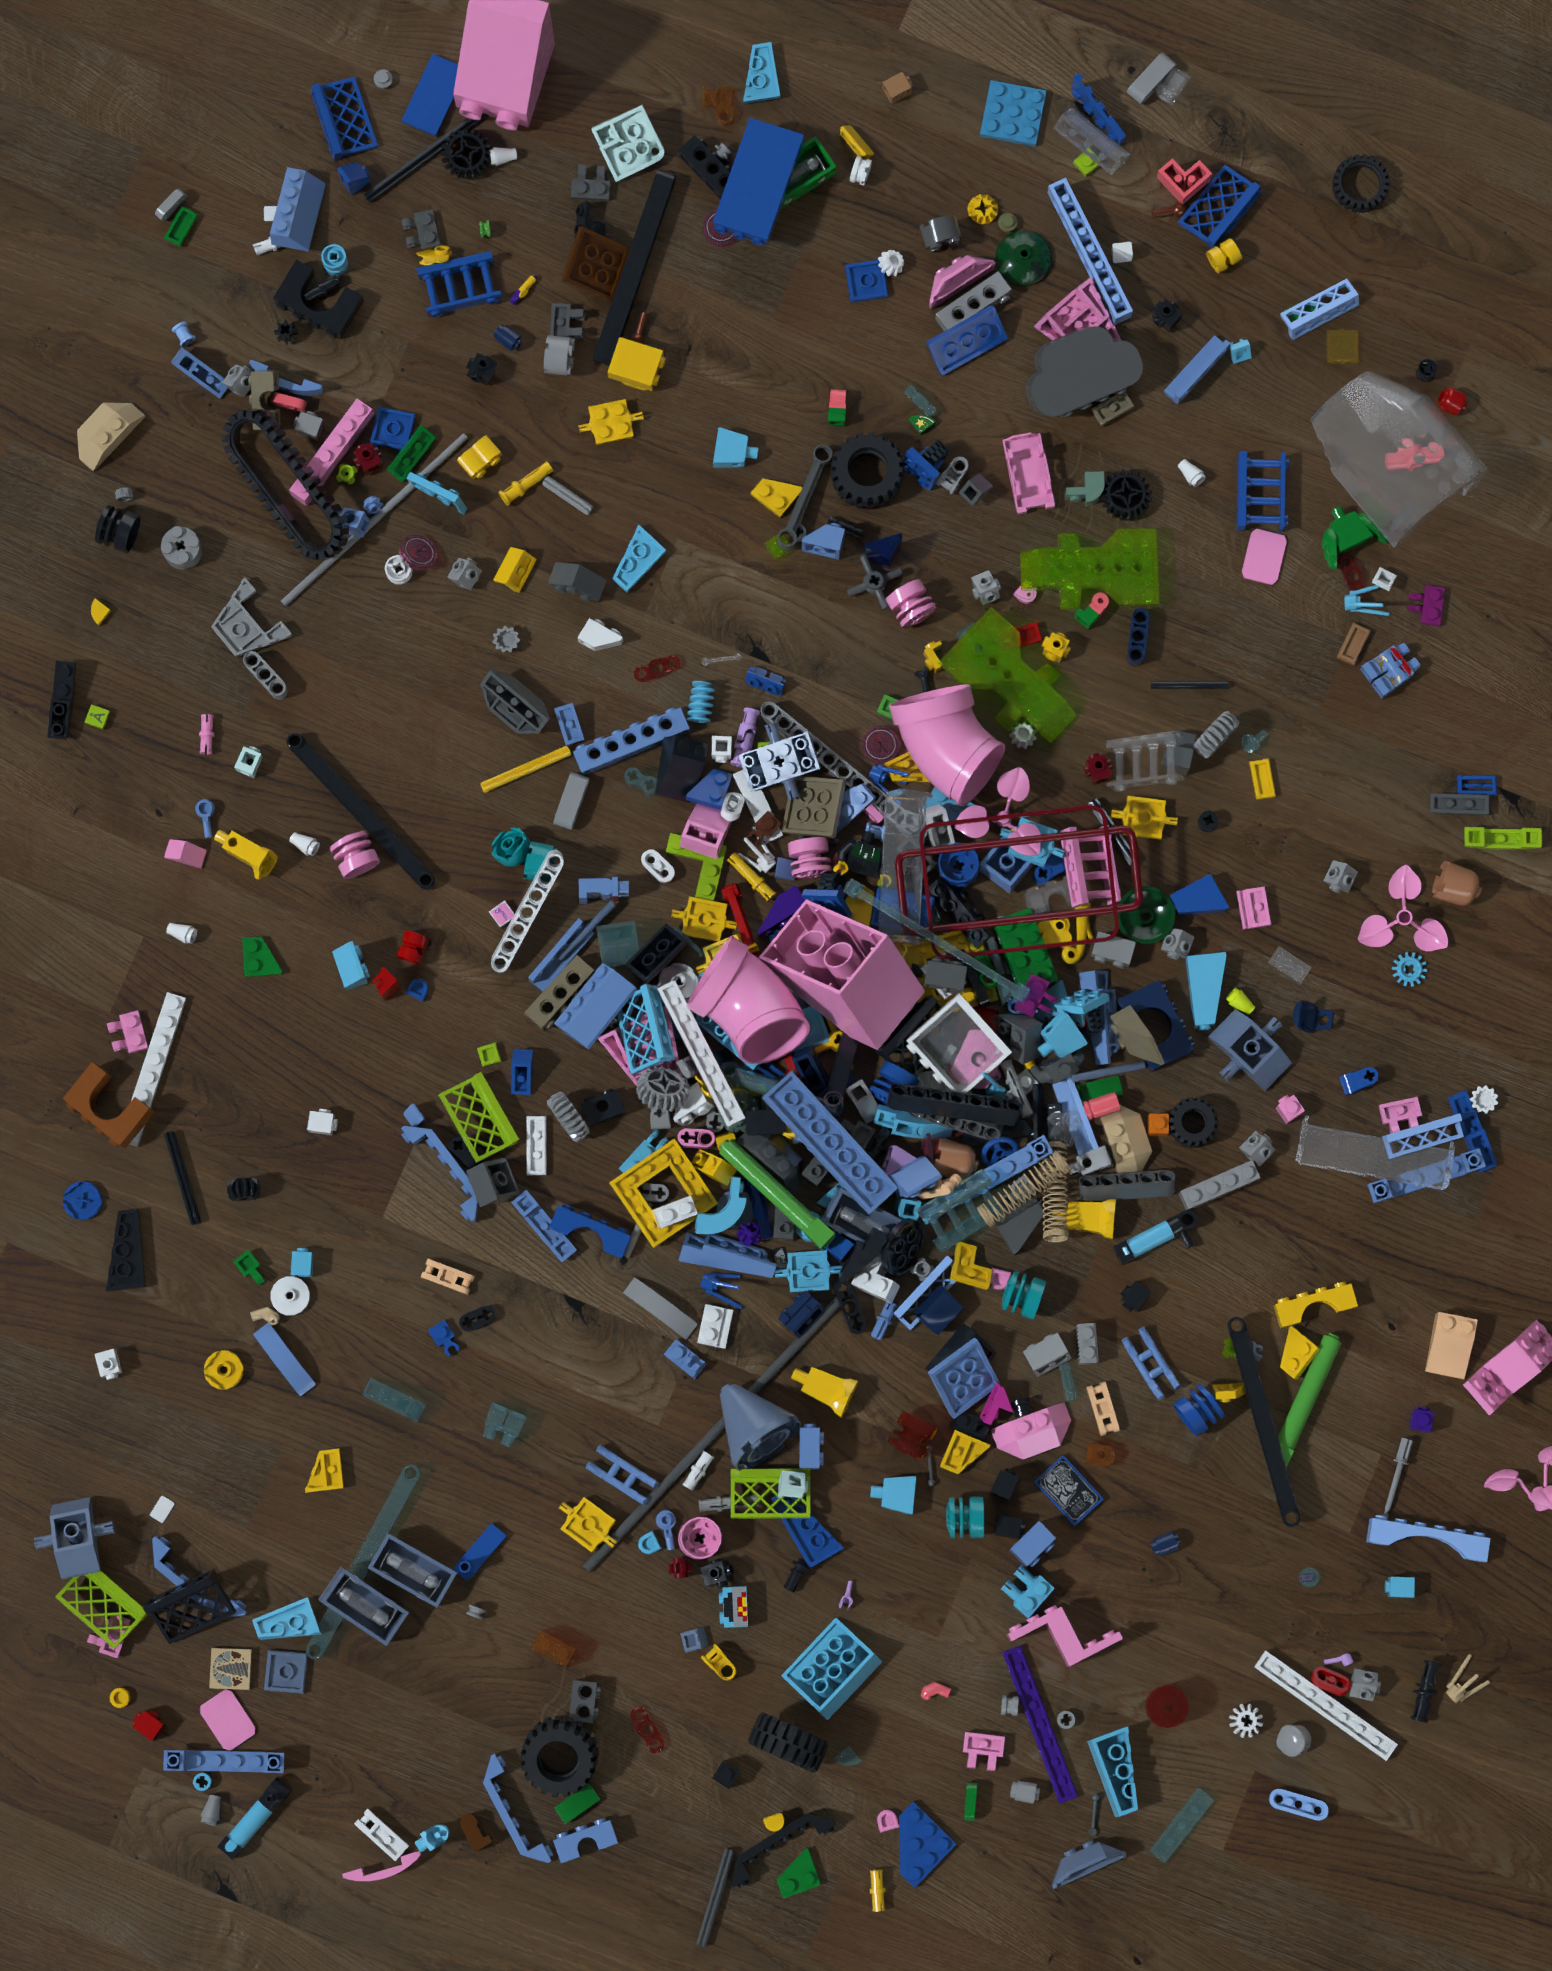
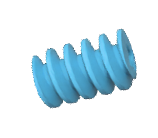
M693 681L692 685L695 688L691 689L693 695L690 696V701L693 703L689 704L688 708L691 710L687 712V715L691 718H687V720L696 723L711 722V719L707 718L706 715L712 714L707 708L713 707V704L709 703L708 700H714V697L709 694L716 690L711 688L712 684L709 682Z

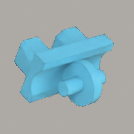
M436 1824L420 1833L422 1838L415 1841L417 1848L422 1852L426 1849L432 1851L447 1842L446 1840L450 1834L449 1829L443 1824Z

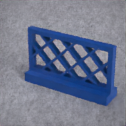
M355 77L324 85H319L318 83L311 86V95L333 161L341 160V157L378 148ZM352 83L354 90L351 95L342 90L344 85ZM332 89L337 93L331 99L325 95L324 90ZM339 93L349 98L345 106L336 101ZM351 100L359 103L360 107L357 112L348 108ZM333 104L343 109L339 117L331 113ZM345 111L355 115L351 123L341 118ZM357 117L365 121L363 129L354 125ZM339 122L349 126L345 134L337 130L336 126ZM351 128L360 132L357 140L347 136ZM363 134L371 138V144L365 145L359 142ZM345 139L354 143L352 149L344 150L342 143Z
M1224 164L1181 217L1178 224L1207 243L1210 249L1215 246L1219 247L1220 243L1224 241L1259 198L1261 186L1255 182L1251 183ZM1227 172L1232 176L1233 181L1221 183V177ZM1245 184L1248 188L1245 192L1236 193L1235 185ZM1233 185L1234 193L1223 195L1222 187ZM1220 187V196H1209V191L1212 188ZM1235 198L1236 203L1233 206L1225 207L1224 199ZM1222 200L1223 208L1211 209L1210 201ZM1208 202L1209 210L1198 211L1197 206L1200 203ZM1213 213H1224V218L1221 221L1213 222ZM1210 214L1211 222L1200 224L1199 216ZM1197 216L1198 224L1188 225L1185 222L1188 217ZM1212 226V232L1208 237L1201 233L1200 228Z

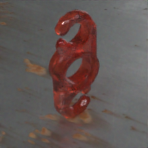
M1348 554L1340 556L1337 561L1339 565L1342 564L1344 559L1350 561L1349 566H1340L1344 575L1343 580L1349 591H1355L1357 587L1364 588L1365 584L1362 582V574L1354 558ZM1355 572L1358 575V579L1351 582L1348 580L1347 574ZM1368 592L1358 594L1357 596H1360L1362 599Z
M675 655L654 659L649 664L641 666V669L646 671L645 677L642 678L638 675L640 668L637 667L633 673L634 678L639 682L660 678L666 672H672L673 668L668 666L669 660L675 661L674 669L676 670L680 667V660ZM660 664L662 671L660 673H653L651 670L652 665Z
M642 1707L632 1709L630 1720L639 1735L645 1740L646 1745L650 1747L653 1740L659 1741V1747H651L650 1752H661L664 1748V1740L654 1723L650 1721L648 1714L645 1713L641 1720L635 1718L637 1712L643 1713L645 1709ZM649 1724L652 1726L653 1733L650 1736L642 1734L641 1728L643 1725Z

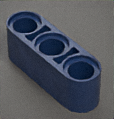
M1138 608L1133 612L1130 623L1127 661L1134 667L1143 663L1146 654L1149 613L1144 608ZM1143 615L1145 621L1138 622L1135 616ZM1139 633L1143 636V640L1136 641L1133 635ZM1138 652L1141 658L1135 660L1131 657V654Z

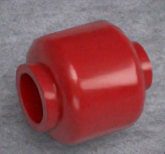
M1452 387L1442 390L1437 402L1442 411L1451 415H1458L1460 412H1464L1468 404L1465 393Z

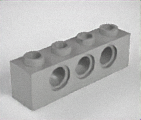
M998 271L937 312L935 320L943 331H946L990 305L995 306L998 303H1005L1010 299L1012 289ZM992 292L995 294V297L990 299L985 294ZM971 303H977L980 307L977 309H972L969 305ZM956 313H961L964 316V318L958 320L954 317V315Z

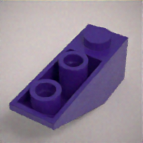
M796 885L778 896L757 932L758 938L762 936L764 938L768 937L774 932L773 929L778 926L784 927L805 900Z

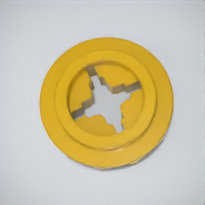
M979 194L973 197L968 204V215L978 224H988L997 216L998 205L995 199L989 195ZM981 202L984 204V207H988L985 211V216L981 210H978Z

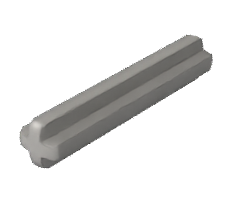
M547 476L543 480L542 484L544 487L584 514L589 515L593 509L591 504L551 477Z

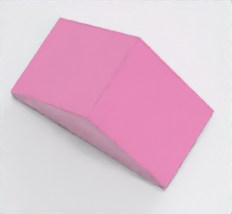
M170 839L164 858L202 869L207 850L187 841Z

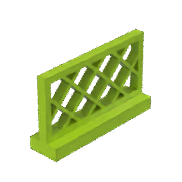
M482 1072L438 1095L476 1163L518 1142V1136ZM472 1085L474 1089L473 1096L463 1094L465 1086ZM449 1094L459 1096L457 1104L449 1103L445 1096ZM461 1097L472 1100L469 1109L459 1106ZM474 1101L482 1103L484 1107L483 1113L472 1110ZM457 1110L468 1113L466 1122L458 1120L456 1117ZM471 1114L481 1117L479 1126L468 1123ZM484 1118L492 1121L494 1124L492 1130L482 1127ZM467 1127L478 1130L475 1139L467 1136L465 1133ZM480 1131L491 1134L488 1143L478 1140ZM493 1135L501 1137L504 1144L499 1147L492 1145ZM476 1144L486 1146V1153L478 1156L475 1150Z
M731 1469V1519L810 1518V1469H742L741 1471ZM782 1470L805 1473V1481H808L807 1493H804L803 1497L798 1498L791 1506L783 1499L785 1496L778 1498V1493L773 1489L779 1482ZM735 1484H744L748 1490L740 1496L735 1491ZM757 1484H764L768 1488L761 1496L753 1489ZM750 1491L758 1497L751 1506L743 1499ZM770 1491L778 1498L771 1506L763 1499ZM780 1500L788 1507L784 1513H777L773 1509ZM801 1500L806 1505V1513H797L793 1507ZM740 1501L748 1507L744 1513H735V1506ZM760 1501L768 1507L764 1513H757L753 1509Z
M102 1571L85 1575L89 1579L88 1587H77V1580L80 1576L73 1577L55 1598L115 1650L133 1629L147 1617L143 1607ZM101 1589L104 1592V1599L92 1600V1590ZM78 1590H90V1600L78 1601ZM66 1591H75L76 1601L67 1602L62 1596ZM104 1603L105 1613L93 1614L92 1604ZM107 1603H117L119 1605V1612L107 1613ZM78 1604H90L91 1614L82 1615L78 1611ZM130 1615L135 1621L131 1626H122V1616ZM119 1616L120 1626L108 1627L107 1617ZM93 1617H105V1627L97 1628L93 1625ZM108 1630H120V1638L115 1643L108 1638Z

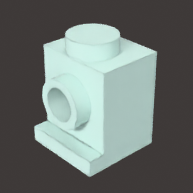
M243 746L235 764V770L255 778L263 758L260 750L249 746V748ZM249 759L254 760L253 764L248 765L247 761Z
M782 1470L778 1482V1498H782V1496L802 1498L803 1494L808 1491V1481H805V1473Z

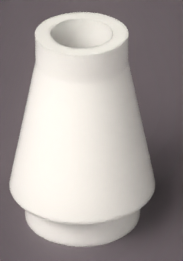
M493 147V149L488 150L491 152L489 157L491 160L490 165L495 164V166L512 160H517L515 148Z
M1186 459L1182 460L1178 465L1189 485L1197 487L1204 481L1206 477L1204 471Z
M296 832L291 835L289 840L306 856H314L320 846L317 839Z
M169 923L166 930L167 934L174 936L185 944H192L197 936V929L190 925Z

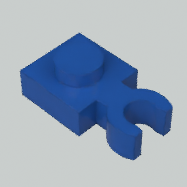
M445 1320L428 1330L438 1347L444 1344V1352L448 1357L451 1356L448 1351L451 1346H454L457 1351L460 1350L459 1346L451 1341L455 1335Z

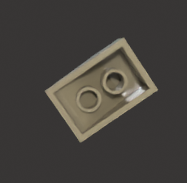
M1130 1005L1110 1016L1113 1023L1110 1027L1114 1034L1119 1036L1117 1042L1121 1049L1126 1048L1130 1055L1153 1063L1165 1064L1153 1036Z

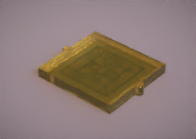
M1343 328L1341 330H1326L1327 363H1341V365H1344V363H1359L1358 330H1344Z

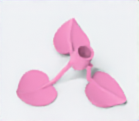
M1020 767L1004 773L998 780V792L1001 796L1008 797L1005 811L999 812L997 816L1009 814L1011 800L1021 802L1029 793L1028 776ZM970 806L962 811L956 820L986 817L987 812L982 806ZM1012 819L992 821L1001 829L1009 828L1015 830L1008 838L1041 835L1039 829L1030 823H1023L1017 828L1011 825ZM989 823L954 825V828L968 837L980 838L988 832ZM1041 843L1011 846V848L1026 856H1037V853H1040Z
M1408 865L1399 868L1389 882L1390 895L1395 899L1402 898V910L1397 913L1396 920L1387 925V920L1383 916L1372 915L1368 917L1362 924L1358 941L1370 947L1385 946L1393 938V932L1390 927L1397 923L1403 926L1410 923L1418 929L1414 934V942L1419 949L1435 951L1447 948V934L1437 920L1431 918L1424 919L1420 927L1412 921L1411 912L1406 910V898H1416L1422 887L1419 877Z
M1552 1446L1543 1449L1538 1454V1460L1545 1463L1544 1488L1536 1487L1531 1493L1523 1481L1518 1478V1472L1511 1469L1500 1470L1492 1474L1484 1483V1488L1487 1487L1495 1491H1507L1519 1483L1527 1493L1528 1498L1534 1503L1537 1511L1552 1510V1485L1547 1486L1549 1464L1552 1465Z

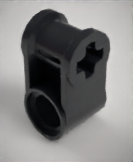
M454 1137L450 1141V1151L466 1168L471 1169L484 1161L475 1162L462 1137ZM456 1142L459 1144L460 1142H462L463 1149H457L455 1151L454 1143ZM475 1148V1150H476L478 1156L483 1155L480 1151H478V1150Z

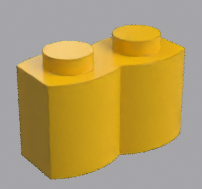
M485 435L470 449L465 451L457 459V462L472 479L476 477L479 479L486 473L485 469L490 465L495 466L501 460L502 454Z

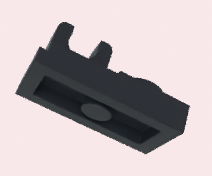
M963 1412L955 1419L952 1418L949 1427L985 1442L992 1424L984 1423L982 1419Z

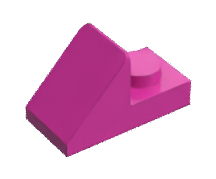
M998 1382L995 1383L980 1415L982 1421L989 1425L992 1424L993 1420L997 1419L999 1407L1013 1413L1005 1389Z

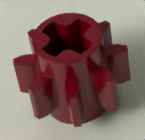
M687 1557L673 1558L672 1564H668L669 1574H673L674 1579L688 1578V1572H692V1562H687Z

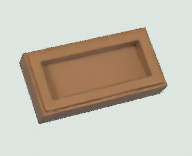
M1353 622L1337 658L1354 666L1371 630Z

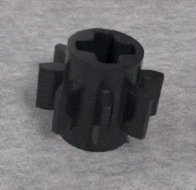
M286 319L282 324L277 323L278 330H274V333L279 335L277 337L278 342L283 340L286 345L291 340L295 342L294 335L299 334L298 330L294 329L295 323L289 324Z

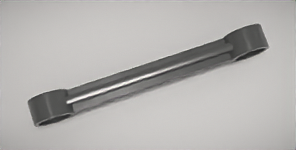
M821 444L815 447L812 456L814 462L786 528L782 529L778 534L777 544L783 550H791L795 547L797 529L824 466L831 462L832 450L827 445ZM824 450L829 454V458L821 461L816 458L815 453ZM783 534H789L793 537L794 541L792 544L786 545L780 541V537Z

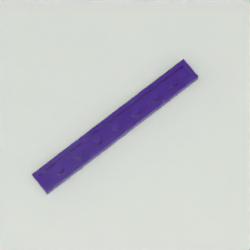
M1021 1645L1002 1652L1059 1804L1078 1797Z

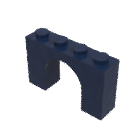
M1160 980L1116 1001L1119 1010L1129 1005L1136 1014L1145 1010H1156L1162 1013L1169 1022V1037L1165 1042L1157 1045L1165 1064L1159 1065L1144 1059L1150 1072L1192 1053L1195 1046L1190 1035L1187 1036L1184 1030L1186 1025L1183 1019H1179L1176 1014L1178 1009L1174 1001H1170L1167 996L1169 994L1165 983L1161 984Z

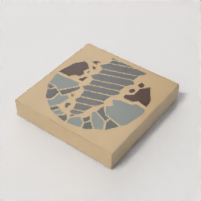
M211 1648L209 1688L250 1690L252 1650Z

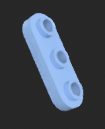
M1275 1789L1269 1795V1802L1276 1809L1317 1821L1325 1819L1328 1815V1806L1321 1800L1283 1789ZM1277 1795L1282 1796L1280 1803H1277L1275 1800ZM1296 1801H1301L1302 1806L1300 1808L1295 1807ZM1316 1806H1319L1321 1808V1812L1319 1814H1316L1314 1812V1808Z

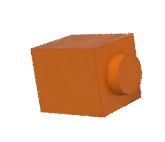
M1149 1114L1147 1116V1136H1167L1169 1134V1114Z

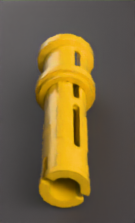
M546 461L518 482L513 481L511 486L504 491L500 490L498 493L504 503L509 506L511 501L519 496L522 497L528 488L554 471Z

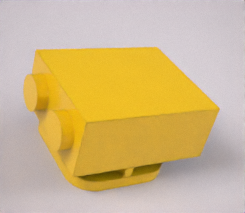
M619 337L607 372L608 378L621 381L624 385L652 391L653 386H657L660 375H657L659 368L663 369L666 358L663 357V350Z

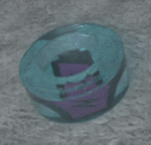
M1304 1568L1299 1573V1581L1304 1587H1314L1319 1581V1574L1314 1568Z

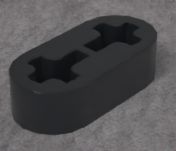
M490 1306L480 1307L462 1315L459 1325L466 1332L474 1331L492 1323L496 1316L495 1311ZM484 1310L492 1312L489 1320L485 1318L479 1320L478 1317L483 1315ZM467 1317L470 1320L476 1318L477 1320L471 1323V1328L463 1326V1323H465V1318Z

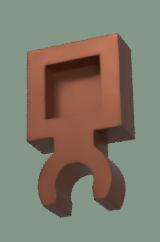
M767 811L754 824L757 830L749 832L747 838L750 839L753 835H756L758 840L754 844L758 846L762 842L764 835L769 839L782 824Z

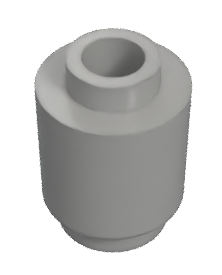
M1019 1780L1017 1782L1013 1781L1010 1797L1016 1801L1033 1804L1034 1800L1038 1801L1040 1789L1036 1788L1037 1784Z

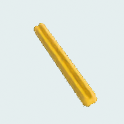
M564 746L481 782L482 790L484 793L565 759L571 756V751L568 746Z

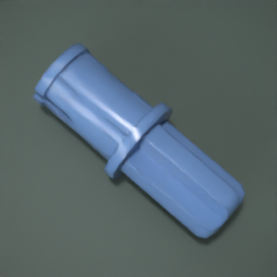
M885 1302L884 1308L880 1316H877L878 1321L871 1333L873 1338L877 1340L883 1338L888 1325H891L890 1321L893 1313L898 1307L896 1304Z

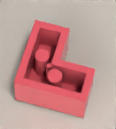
M1173 158L1158 170L1157 179L1182 204L1209 183L1212 177V173L1200 160L1185 172Z

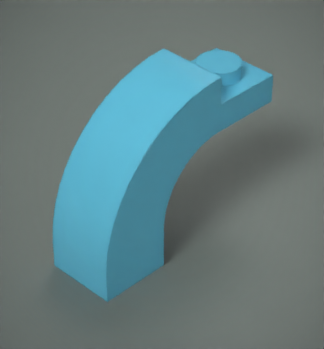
M731 1176L729 1200L722 1210L711 1214L698 1213L696 1215V1234L722 1232L731 1227L740 1218L747 1199L746 1197L739 1196V1193H743L744 1182L740 1181V1177Z

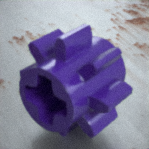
M748 1222L746 1225L741 1223L736 1236L739 1237V1241L745 1246H750L752 1243L757 1245L762 1232L759 1231L758 1225L753 1222Z

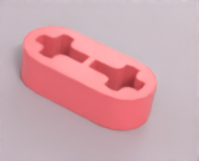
M273 393L270 403L274 406L296 412H305L307 406L305 400L280 393Z

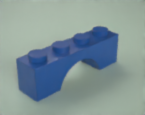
M563 1204L562 1207L558 1205L549 1229L567 1236L577 1228H589L595 1231L601 1238L603 1252L620 1259L622 1258L631 1237L627 1235V1230L617 1227L615 1230L609 1227L610 1223L599 1219L596 1222L587 1213L581 1212L578 1214L573 1212L574 1208Z

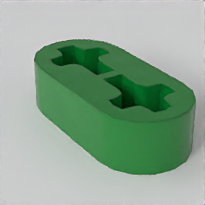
M967 1782L964 1821H974L977 1783Z

